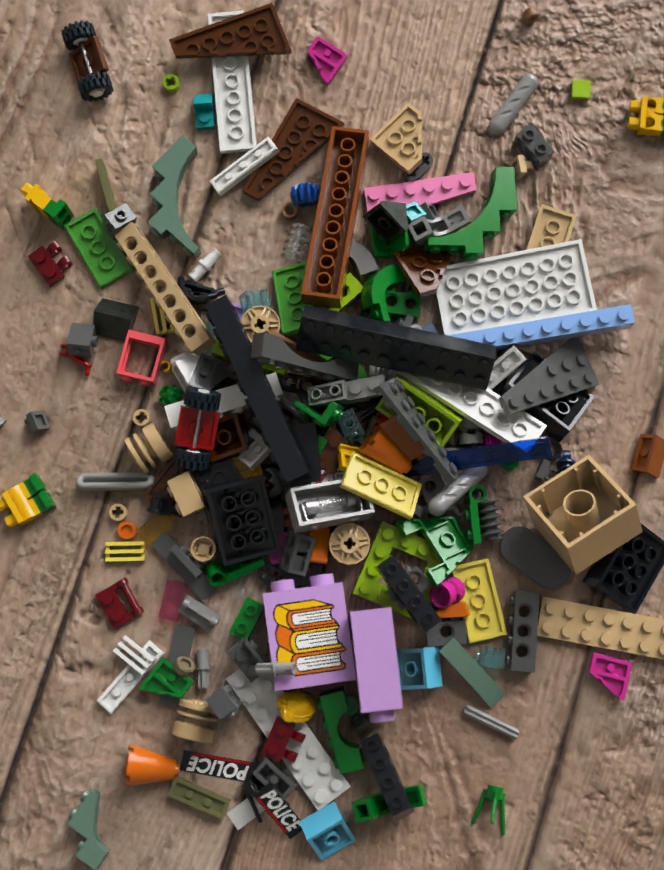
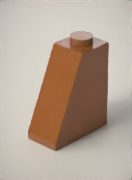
M395 415L380 425L410 461L415 458L419 461L425 457V454L422 452V444L419 441H413L397 421Z

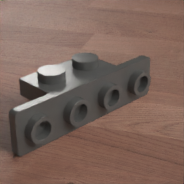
M163 532L151 543L154 549L202 600H205L217 588L210 585L206 574L201 570L203 566L196 559L192 560L188 556L190 552L183 545L179 546L167 532Z

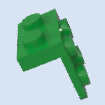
M368 223L370 248L373 258L392 259L394 253L403 252L409 247L410 238L408 230L390 243H387Z
M295 400L293 403L297 406L296 410L299 413L308 417L312 416L314 423L325 428L326 426L333 427L336 421L339 422L345 414L343 412L345 407L333 401L330 402L322 415L303 402Z

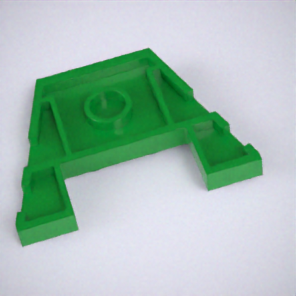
M454 516L431 517L426 520L415 518L411 521L400 519L395 523L403 538L421 532L441 563L428 569L426 572L434 588L438 587L474 549Z

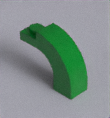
M397 264L389 265L370 276L363 286L361 295L362 309H369L371 319L383 322L390 321L385 303V291L389 288H395L404 282L402 271Z
M422 784L404 786L413 808L422 807L427 804ZM381 791L351 802L356 823L375 820L382 815L391 813Z

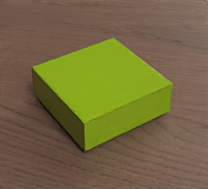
M572 80L571 99L590 100L591 80Z

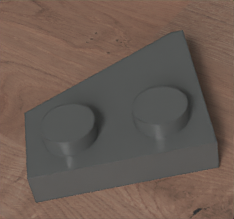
M201 353L188 387L212 390L230 376L232 372L228 368V364Z

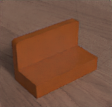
M641 433L631 470L659 478L664 462V439L658 435Z

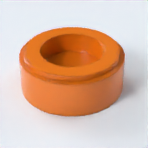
M123 521L117 528L119 537L127 541L134 539L138 532L137 526L131 521Z

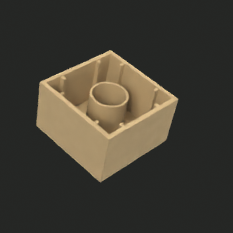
M587 455L523 496L533 525L575 574L580 573L643 532L637 505L590 455Z

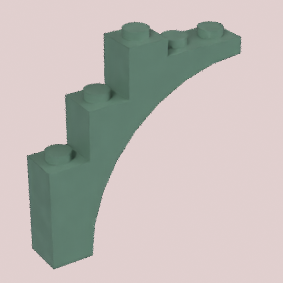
M182 135L152 166L154 170L153 175L161 183L150 193L153 200L151 203L159 211L148 221V224L150 226L149 231L156 238L160 236L164 240L168 236L175 245L179 243L183 247L181 250L190 257L192 255L196 259L201 253L182 226L179 217L178 197L183 176L190 163L198 155L196 146Z

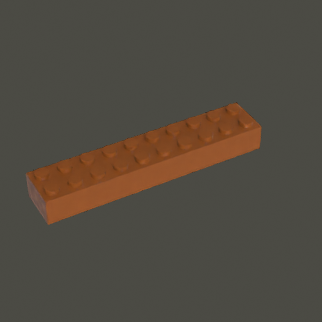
M332 126L301 292L302 304L341 308L369 147V130Z

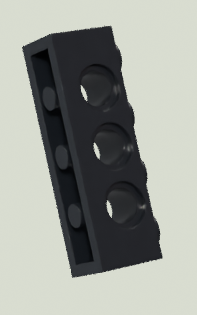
M390 555L374 567L422 632H428L442 621L394 555Z
M376 733L361 740V746L392 817L399 820L415 812L383 738L379 733Z

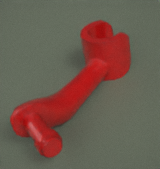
M61 344L60 347L66 348V351L59 354L62 357L68 356L76 363L85 366V376H89L92 365L78 356L69 355L67 345Z

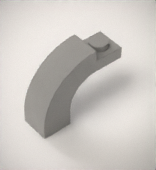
M461 205L435 219L428 220L425 216H422L408 224V227L416 243L423 245L427 238L455 233V231L470 224L471 221Z
M352 240L349 263L354 266L359 280L362 281L378 272V267L372 254L364 246Z

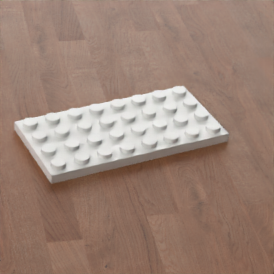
M582 239L447 265L436 292L444 335L597 310Z

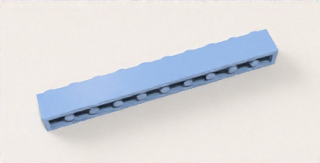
M630 304L448 336L496 346V351L510 349L513 345L522 347L629 329L635 323Z

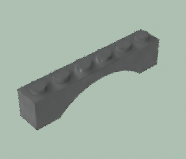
M265 332L253 335L250 358L258 360L259 364L269 365L271 363L274 364L275 368H290L291 372H305L309 377L321 376L322 380L325 381L345 380L348 382L357 380L359 363L334 357L321 363L309 361L293 352L279 336Z

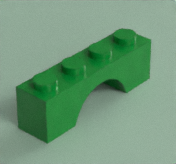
M344 686L321 692L320 699H317L319 710H323L325 718H322L325 730H329L330 737H328L330 750L334 749L335 757H333L335 768H339L340 774L364 769L360 745L346 740L338 728L340 717L348 711L349 707Z

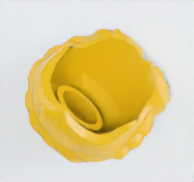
M292 690L277 697V707L284 722L304 723L309 721L316 712L314 700L305 691Z

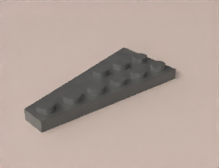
M579 337L567 340L498 399L505 416H509L594 388L600 384Z
M394 377L373 389L374 392L382 394L385 400L384 404L388 409L390 408L396 412L395 417L413 441H419L422 444V452L425 456L428 455L434 459L432 461L433 465L445 481L450 483L458 477L456 466L454 463L449 462L445 449L438 445L436 435L431 429L427 428L425 418L416 411L415 403L410 396L407 397L401 381L396 380Z

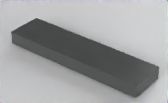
M176 625L168 658L170 663L174 665L180 656L190 657L196 628ZM160 694L159 703L179 707L180 698Z

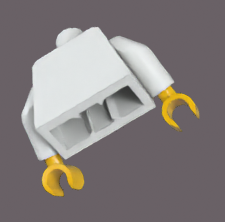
M183 352L172 358L170 362L162 361L160 366L168 365V368L163 370V372L169 374L173 371L186 393V388L200 355Z

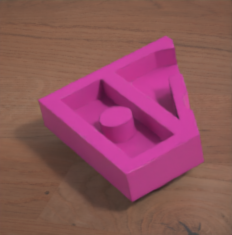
M319 36L316 37L307 50L324 82L329 86L347 60L348 55Z
M592 653L588 672L615 696L625 700L632 662Z

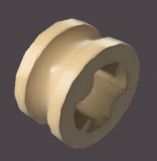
M138 409L133 414V421L137 426L145 427L150 424L151 416L148 411ZM141 414H144L145 417L147 416L143 423L137 420V417H141Z
M117 503L111 506L109 515L113 520L120 522L126 519L128 511L125 506ZM120 507L123 514H120V518H116L117 515H114V511H117V508Z

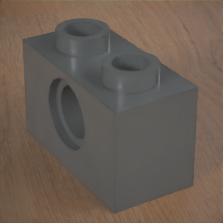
M449 617L448 621H440L425 633L426 647L444 646L452 637L459 644H467L465 620H460V617ZM443 626L450 628L451 633L448 637H443L440 633V629Z
M267 756L252 773L264 785L270 783L283 800L297 784Z

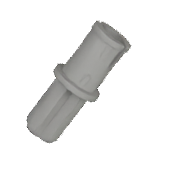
M197 649V668H195L197 670L198 689L209 688V669H211L209 667V649Z
M274 661L273 663H257L255 665V673L258 676L273 675L274 677L279 675H296L297 668L293 667L296 666L295 662L278 663V661Z

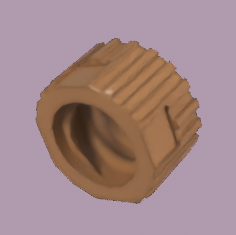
M532 6L522 13V17L526 24H532L539 19L540 13L536 7Z
M291 202L283 205L281 209L283 218L289 221L295 220L298 216V208ZM293 209L294 213L289 215L286 213V210Z

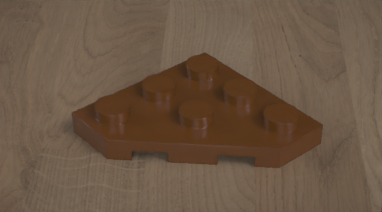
M423 245L404 250L403 252H396L393 255L394 261L419 298L436 294L451 258V254L448 251L430 253V251H424Z

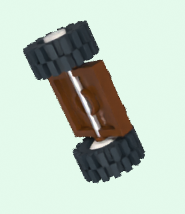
M80 20V23L77 21L74 24L69 23L68 26L62 29L61 34L66 49L72 50L69 53V57L78 82L77 85L81 98L84 101L88 100V102H92V100L96 102L98 99L103 100L104 97H109L114 90L108 73L105 74L109 68L99 37L96 35L93 24L89 23V21L84 22Z

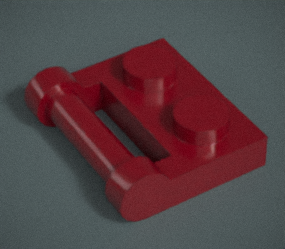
M127 578L119 580L95 595L113 629L122 626L145 612L143 607L139 606L130 590ZM121 588L133 610L131 613H128L116 590Z

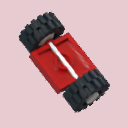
M199 387L186 388L184 405L186 406H180L174 445H177L173 461L175 465L192 470L208 469L211 453L207 450H214L220 412L217 410H219L221 393Z

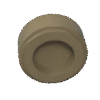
M186 656L178 657L174 663L175 671L182 676H189L195 668L193 661Z

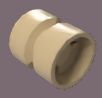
M207 536L196 538L191 544L192 556L203 563L212 562L218 555L216 542Z

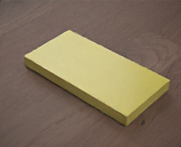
M354 451L350 455L340 488L409 520L413 518L422 487L421 483Z
M489 558L458 565L451 573L452 577H457L463 582L466 590L465 597L458 602L466 601L470 616L462 617L465 620L468 643L507 635Z

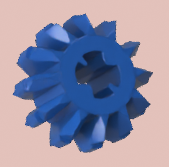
M301 183L293 186L290 192L293 205L299 207L317 205L321 190L320 185Z

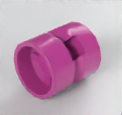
M450 577L443 580L438 587L434 588L432 586L429 596L431 602L436 607L446 608L462 600L465 597L466 590L459 578Z

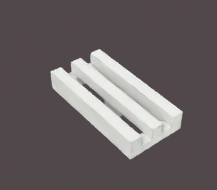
M126 635L118 643L117 648L113 650L114 653L142 675H145L156 661L153 656ZM126 642H128L131 646H133L136 650H138L150 661L148 663L144 661L141 657H139L136 653H134L125 645ZM124 649L128 654H130L133 658H135L138 662L145 666L144 669L138 666L120 650Z

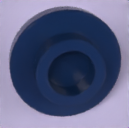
M563 450L561 459L556 462V466L562 471L576 463L575 460L571 459V451Z

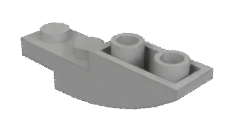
M382 374L348 382L341 380L307 387L309 406H328L331 401L340 405L370 401L371 398L382 396L381 393L376 394L373 389L386 382L385 376Z

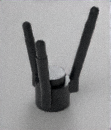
M253 776L242 785L245 789L243 792L247 796L258 822L261 823V816L252 797H254V793L261 789L260 786L264 787L265 785L256 776Z

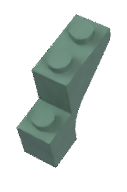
M93 788L83 794L80 799L82 804L79 808L75 807L68 817L71 820L67 825L87 838V840L83 838L76 849L79 852L76 857L96 870L111 849L102 843L97 833L100 791Z

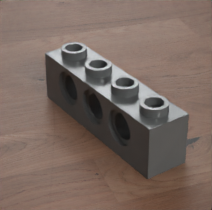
M513 591V595H510L509 606L512 607V614H509L508 626H511V634L507 635V646H510V652L506 654L508 670L535 673L540 597L538 592ZM521 606H525L528 610L526 617L519 615V608ZM521 625L527 630L524 637H520L517 633V629ZM520 645L526 651L522 657L516 654V649Z
M230 684L222 687L206 699L219 720L223 718L228 720L242 710L240 705L243 703Z

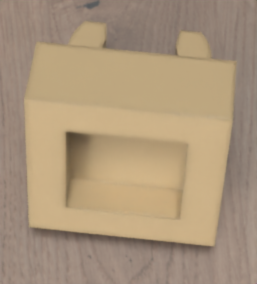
M517 155L509 162V166L514 167L515 180H519L528 173V169H533L532 161H525L524 155Z

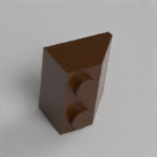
M233 413L219 418L214 450H208L211 453L210 458L212 462L248 450L249 432L242 414Z

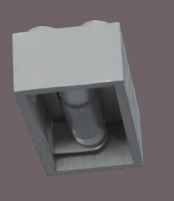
M342 479L290 488L285 495L294 533L368 520L375 513L373 503L340 488Z

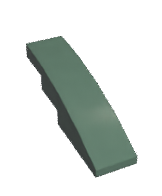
M454 637L438 650L490 708L505 695Z

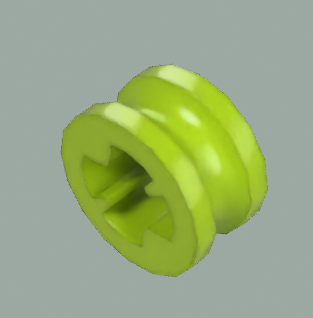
M168 74L164 77L163 85L168 92L174 93L179 90L180 82L176 75ZM174 80L175 85H171L169 87L168 82H172Z

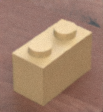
M187 471L167 481L169 485L167 487L168 493L171 497L175 498L177 502L175 508L179 515L189 517L207 508V504L192 472Z

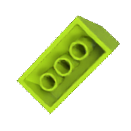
M397 376L396 380H400L403 384L407 397L410 396L414 401L416 411L425 418L427 428L431 429L436 435L438 445L444 447L464 418L403 376ZM383 397L375 409L391 418L396 412L386 407Z

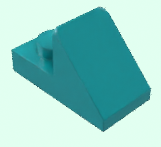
M213 93L194 95L193 105L195 109L196 130L215 129Z

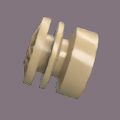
M263 305L253 306L242 316L241 323L251 344L253 335L264 332L268 333L271 329L282 335L280 319L277 313L270 307ZM259 323L263 325V329L261 330L258 327Z
M153 422L142 428L144 438L141 439L136 433L133 434L136 443H133L129 437L124 439L131 458L145 474L150 471L146 463L149 462L153 468H156L154 458L158 457L164 463L174 457L168 444Z
M353 523L342 524L330 536V553L339 564L355 566L363 562L368 555L370 538L366 530L361 526ZM348 539L355 543V546H352L351 549H347V546L344 545V543L348 542Z
M180 699L179 705L186 707L187 710L177 709V713L185 716L184 720L174 721L171 734L193 741L212 743L216 729L208 726V722H217L218 718L210 715V713L215 714L210 705L202 700Z

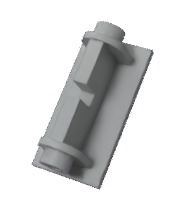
M189 595L177 611L208 632L212 631L221 617Z

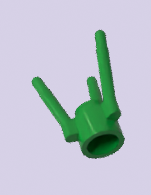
M488 785L487 790L483 789L472 824H475L486 797H488L487 802L492 803L491 824L494 823L496 806L500 801L501 834L505 835L504 788Z

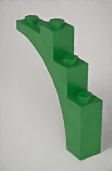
M496 167L491 172L488 198L481 214L476 220L456 233L427 238L423 243L424 251H430V253L448 251L450 254L460 251V259H467V261L478 260L484 254L483 239H494L501 232L500 218H510L517 211L514 167Z

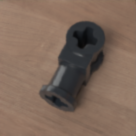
M151 492L152 499L149 508L146 510L147 512L168 516L175 514L180 518H184L183 515L178 514L176 508H173L177 504L173 498Z

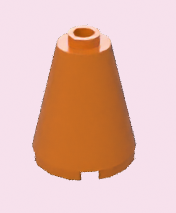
M380 423L373 430L374 433L371 436L368 435L358 452L399 474H407L413 467L412 461L380 426L382 423Z
M135 745L128 746V750L132 751L126 757L124 778H128V781L123 782L124 786L174 780V776H178L179 764H176V759Z

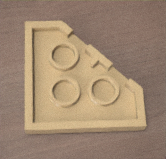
M408 102L369 140L373 146L409 175L422 163V113Z

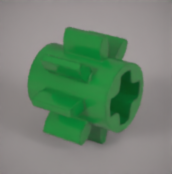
M175 384L172 387L166 385L159 392L161 396L159 401L164 406L182 401L180 395L183 392Z

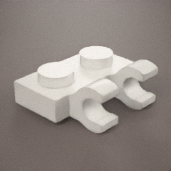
M251 429L249 437H251L250 440L253 443L248 447V450L237 454L239 455V461L253 471L272 450L264 444L261 435L254 429Z

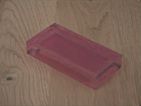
M167 579L159 618L178 622L180 613L177 611L183 603L187 583Z

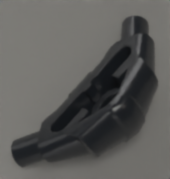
M183 276L177 278L178 286L193 304H207L217 299V297L225 295L224 288L215 290L212 287L186 281Z

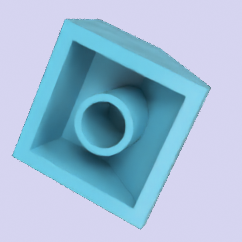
M439 646L396 650L401 690L429 689L443 686Z
M335 802L324 806L322 809L299 821L307 841L321 861L356 841Z

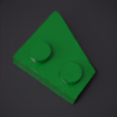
M162 657L139 689L182 698L194 681L188 676L178 674L174 669V665Z

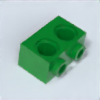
M393 288L385 291V303L389 315L398 319L409 314L414 318L413 321L418 320L421 298L414 291L403 293ZM392 299L395 300L397 304L395 306H389L386 302ZM407 302H412L415 304V307L409 309L405 306V304Z
M247 597L229 633L240 639L246 636L249 640L265 609L264 605Z

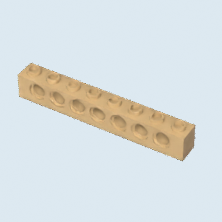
M130 222L114 235L118 240L117 246L122 252L125 251L127 261L137 269L135 271L136 275L145 281L146 290L155 296L154 302L160 309L164 310L166 320L174 325L175 334L184 340L185 344L183 345L190 354L201 355V353L216 343L215 339L140 227ZM166 286L165 291L161 293L162 288ZM175 301V305L171 307V303ZM185 315L184 321L180 322L181 317ZM195 330V334L190 337V333Z

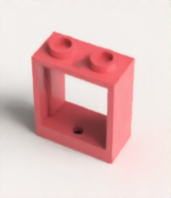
M128 329L116 372L121 377V380L126 382H132V380L139 381L140 385L150 387V385L156 386L161 370L160 364L164 359L168 344L167 340L162 337ZM134 342L159 348L151 378L126 372Z

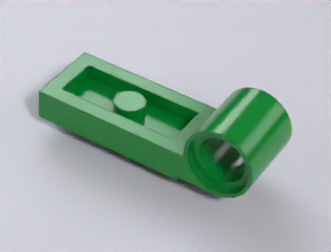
M480 485L473 486L467 492L468 506L464 510L465 521H469L467 539L471 541V544L482 543L477 503H481L486 499L487 491ZM474 489L481 492L479 500H475L472 496Z
M262 556L227 566H222L221 563L212 561L206 565L205 572L210 585L219 587L258 570L265 563Z

